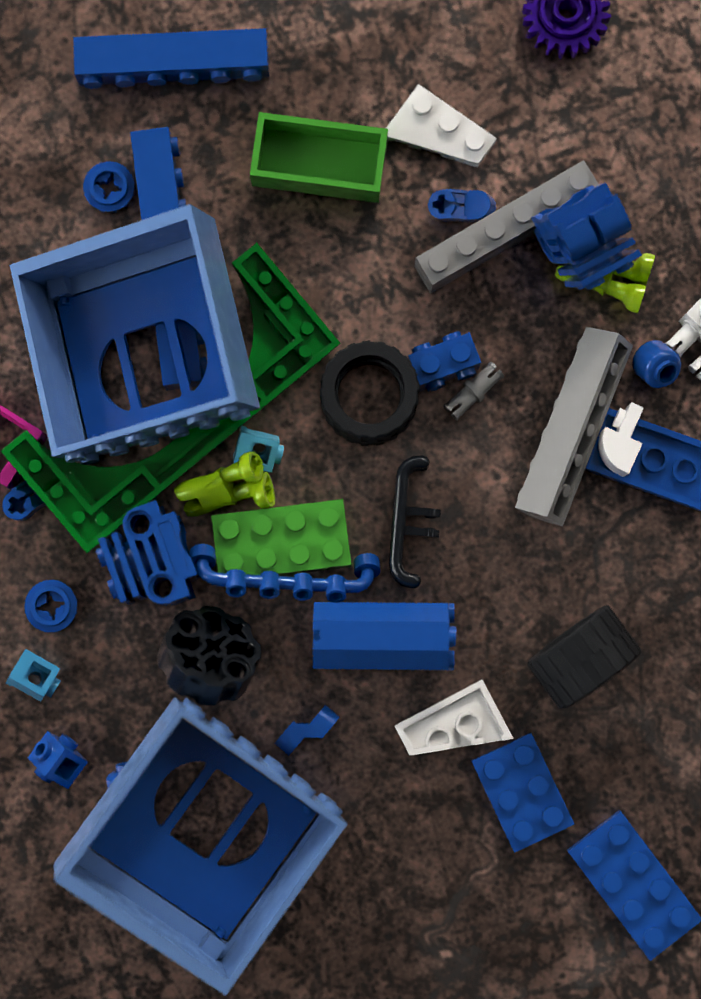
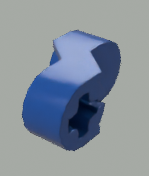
M443 189L431 195L428 201V209L432 216L441 221L476 223L495 212L496 203L493 197L481 190Z
M26 481L15 486L5 496L2 503L5 515L16 521H25L46 506Z
M325 705L310 723H296L293 721L274 744L289 756L304 738L322 739L340 716Z

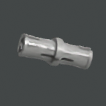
M490 361L471 381H465L463 383L464 388L443 405L444 409L449 412L459 404V407L450 415L456 421L476 401L480 403L485 398L484 394L500 379L504 378V374L500 369L492 377H488L497 368L493 362Z

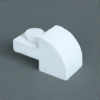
M632 402L625 410L622 408L618 410L612 426L617 428L616 431L605 427L601 431L598 440V449L602 461L611 471L622 477L630 473L643 444L630 438L643 411V407Z

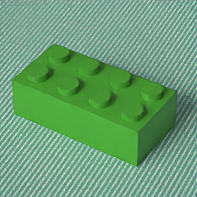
M259 112L250 169L251 184L254 187L379 203L388 129Z
M343 499L211 515L218 573H227L232 569H240L250 575H260L265 571H274L279 576L351 567Z

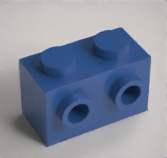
M456 331L444 336L442 343L431 346L428 342L412 349V354L408 355V359L416 370L420 391L427 389L428 392H433L446 386V381L454 378L462 381L477 374L476 370L479 369L482 362L470 332L461 335L460 331Z

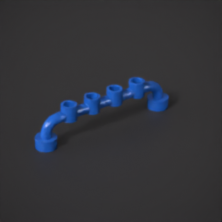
M198 544L189 550V556L192 558L195 569H197L198 575L202 580L210 585L226 587V593L231 597L245 595L246 588H259L260 596L265 599L278 597L280 590H293V597L296 600H309L313 596V591L326 592V598L330 602H341L345 600L346 593H358L368 589L373 582V578L377 577L381 572L379 557L375 554L364 553L354 559V574L359 578L357 580H345L342 575L337 574L330 575L326 579L312 578L308 573H298L293 577L279 576L274 571H265L260 575H250L240 569H232L227 573H217L211 570L216 565L214 547L207 544Z

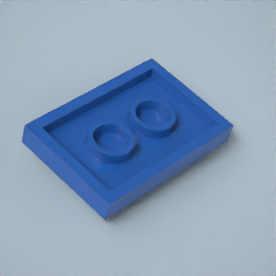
M531 732L471 760L514 853L574 825L573 819Z

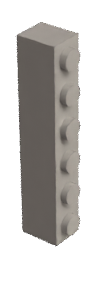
M583 160L417 256L414 267L431 294L533 235V229L536 227L531 219L532 216L545 209L559 207L567 202L574 193L587 186L593 185L596 187L599 184Z
M586 327L582 338L578 341L577 351L570 368H568L565 374V381L559 397L554 402L553 412L547 427L542 432L541 442L535 457L530 463L529 473L518 493V501L515 508L532 518L562 527L564 525L633 348V345L619 333Z

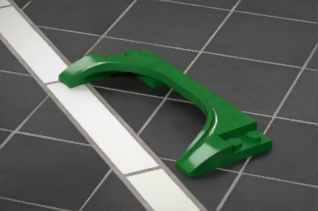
M257 242L231 264L242 282L252 313L253 340L249 364L260 409L250 411L251 416L245 419L232 421L229 417L219 420L220 425L211 429L201 430L200 426L189 429V435L175 438L157 453L135 463L122 466L96 467L76 462L67 463L66 459L52 457L51 451L38 442L27 430L1 450L3 455L87 554L99 544V538H107L123 525L124 516L129 510L154 500L340 345L339 340Z

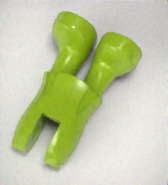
M644 253L636 261H633V267L617 274L616 270L603 276L605 282L592 290L597 291L602 296L607 294L622 301L627 310L638 314L655 255ZM558 266L556 269L555 277L561 281L574 276H560L557 270L563 266ZM613 274L637 284H625L612 280Z
M254 451L242 454L238 462L226 468L220 467L213 473L185 480L174 488V493L179 501H188L184 505V511L188 517L204 515L224 506L237 505V501L250 498L254 500L260 509L270 508L275 505V492L271 477L268 472H263L262 459ZM241 479L245 480L244 482L236 485L233 482Z

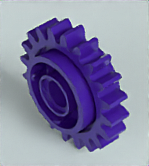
M525 0L527 4H523L522 13L527 15L523 18L522 26L531 27L527 32V38L537 36L535 48L537 49L546 44V55L548 56L554 49H557L559 59L563 58L566 50L569 51L574 59L576 58L578 48L584 54H588L590 44L597 47L601 40L599 35L605 36L608 29L604 24H608L611 15L606 13L610 7V1ZM569 10L573 17L564 18L559 14V11Z

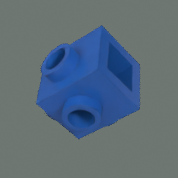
M49 731L35 745L33 751L28 756V759L36 767L34 773L47 783L54 781L69 789L88 763L76 750L78 747L77 742L66 734L62 733L58 737Z

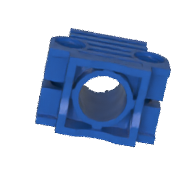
M606 182L596 187L593 185L587 186L574 193L561 206L545 209L531 217L536 227L533 231L551 263H569L557 270L560 276L574 275L563 281L565 287H577L578 290L583 288L587 290L593 289L605 282L603 276L614 270L619 274L634 266L632 260L642 256L639 249L625 250L636 244L633 237L617 239L631 231V223L618 195H612Z
M157 500L135 507L126 513L122 523L125 536L115 532L111 534L112 540L106 537L98 539L100 548L96 549V553L101 566L107 565L112 579L107 580V584L113 599L117 598L120 600V603L130 605L135 603L134 598L139 600L149 598L154 603L169 607L196 598L191 582L202 578L198 575L193 560L189 556L186 539L187 532L180 515L177 516L175 511L166 514L164 506L159 507ZM149 519V529L145 533L139 534L137 529L139 523ZM170 580L172 592L167 597H161L159 592L160 585Z

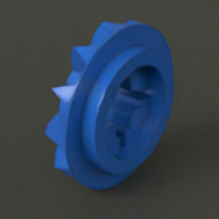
M107 161L95 165L88 171L83 182V191L91 206L101 212L116 213L117 210L128 206L129 201L134 196L135 182L132 174L125 166L117 162ZM113 178L115 187L120 191H111L106 199L105 190L100 185H108Z
M45 580L33 586L28 592L24 605L25 614L29 622L38 630L59 632L70 626L77 615L78 600L72 588L58 580ZM48 592L54 601L65 603L56 609L55 620L51 616L50 611L38 610V608L48 604Z

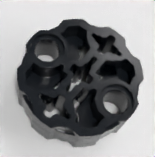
M203 606L201 609L194 611L184 610L173 618L169 631L166 632L158 651V666L167 677V685L178 695H186L194 699L198 704L215 706L221 701H235L246 692L261 659V646L254 639L250 625L241 617L229 615L221 608L214 606Z

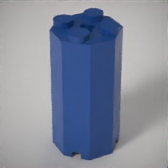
M314 602L313 669L454 671V650H449V647L456 646V626H449V623H454L455 619L454 603Z

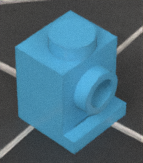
M25 649L5 684L13 686L41 702L45 695L51 698L61 680L56 678L60 668ZM32 674L38 675L40 683L37 685L29 681V676Z

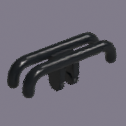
M424 455L411 456L404 460L398 467L395 478L389 569L393 579L401 586L407 588H417L421 584V578L417 574L408 573L403 568L405 536L439 538V530L435 528L406 526V517L435 519L441 515V510L407 507L409 476L417 471H426L430 464L429 458Z

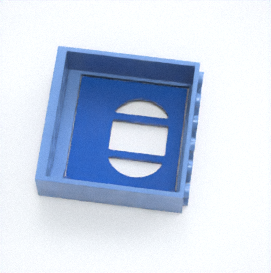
M189 204L10 264L52 457L66 459L67 463L80 461V464L83 465L99 462V456L110 453V456L123 455L130 452L129 447L139 445L141 448L159 444V438L170 436L171 439L189 435V429L199 426L201 430L211 429L220 425L219 420L229 417L232 421L245 419L251 416L250 411L260 409L215 218L195 206ZM179 319L188 322L200 333L207 350L206 371L202 381L194 391L192 390L178 331L177 321ZM165 323L181 396L143 408L126 336L129 333ZM114 340L130 403L129 411L120 408L108 397L101 379L102 360L106 350Z
M174 697L54 862V878L56 883L226 996L347 826V823L341 817L343 810L330 797L322 792L316 796V791L310 787V784L295 773L290 778L288 776L289 772L283 768L284 766L268 754L263 759L253 743L241 735L236 740L232 737L234 734L229 730V727L213 716L210 721L206 719V714L201 711L202 708L186 697L182 702L177 697ZM196 761L206 762L164 823L159 825L155 817L154 802L157 790L163 779L171 771L183 764ZM219 769L251 791L252 796L209 856L203 857L172 836L170 832L213 772ZM263 802L267 811L268 823L266 834L260 846L253 854L240 862L230 865H218L217 863L258 805ZM316 812H317L318 814H317V816L315 817V819L312 821V823L310 824V826L307 828V830L305 831V833L302 835V837L300 838V840L297 842V844L295 845V847L292 849V851H291L290 854L287 856V858L285 859V861L282 863V865L280 866V868L278 869V871L275 873V875L273 876V878L270 880V882L268 883V885L265 887V889L263 890V892L260 894V896L258 897V899L255 901V903L253 904V906L250 908V910L248 911V913L245 915V917L243 918V920L240 922V924L238 925V927L235 929V931L233 932V934L231 935V937H230V938L228 939V941H227V938L229 937V935L232 933V931L234 930V928L237 926V924L239 923V921L242 919V917L244 916V914L247 912V910L249 909V907L252 905V903L254 902V900L257 898V896L259 895V893L262 891V889L264 888V886L266 885V883L269 881V879L271 878V876L274 874V872L276 871V869L279 867V865L281 864V862L284 860V858L286 857V855L289 853V851L291 850V848L294 846V844L296 843V841L299 839V837H300L301 834L304 832V830H305L306 827L309 825V823L311 822V820L313 819V817L316 815Z

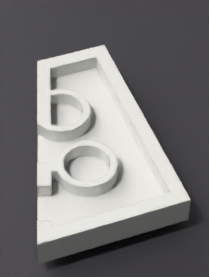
M419 84L386 127L388 129V141L392 142V140L405 143L411 148L438 153L441 157L474 167L480 165L497 139Z
M482 679L394 725L410 756L514 739Z

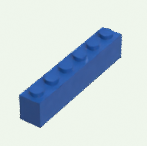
M266 28L73 37L74 75L79 86L89 89H98L105 84H116L118 87H132L135 83L162 86L170 81H179L182 84L188 85L196 84L199 80L226 83L235 78H243L245 81L254 82L262 80L263 77H269Z

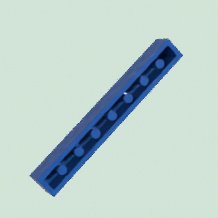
M169 127L130 132L141 220L186 206V199H180L179 188L184 187L182 168H176L175 157L180 156L178 137H172ZM179 319L177 326L191 386L198 387L207 367V357H201L200 345L205 343L200 333L191 324ZM165 323L157 324L155 329L163 387L166 391L180 389L166 326Z

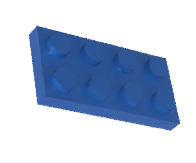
M611 408L608 409L599 435L605 427L616 431L617 428L613 427L612 423L618 411ZM638 419L630 438L643 444L630 473L622 477L611 471L602 461L598 449V435L585 468L586 471L701 512L700 440Z
M620 810L567 849V852L650 961L701 922V916Z

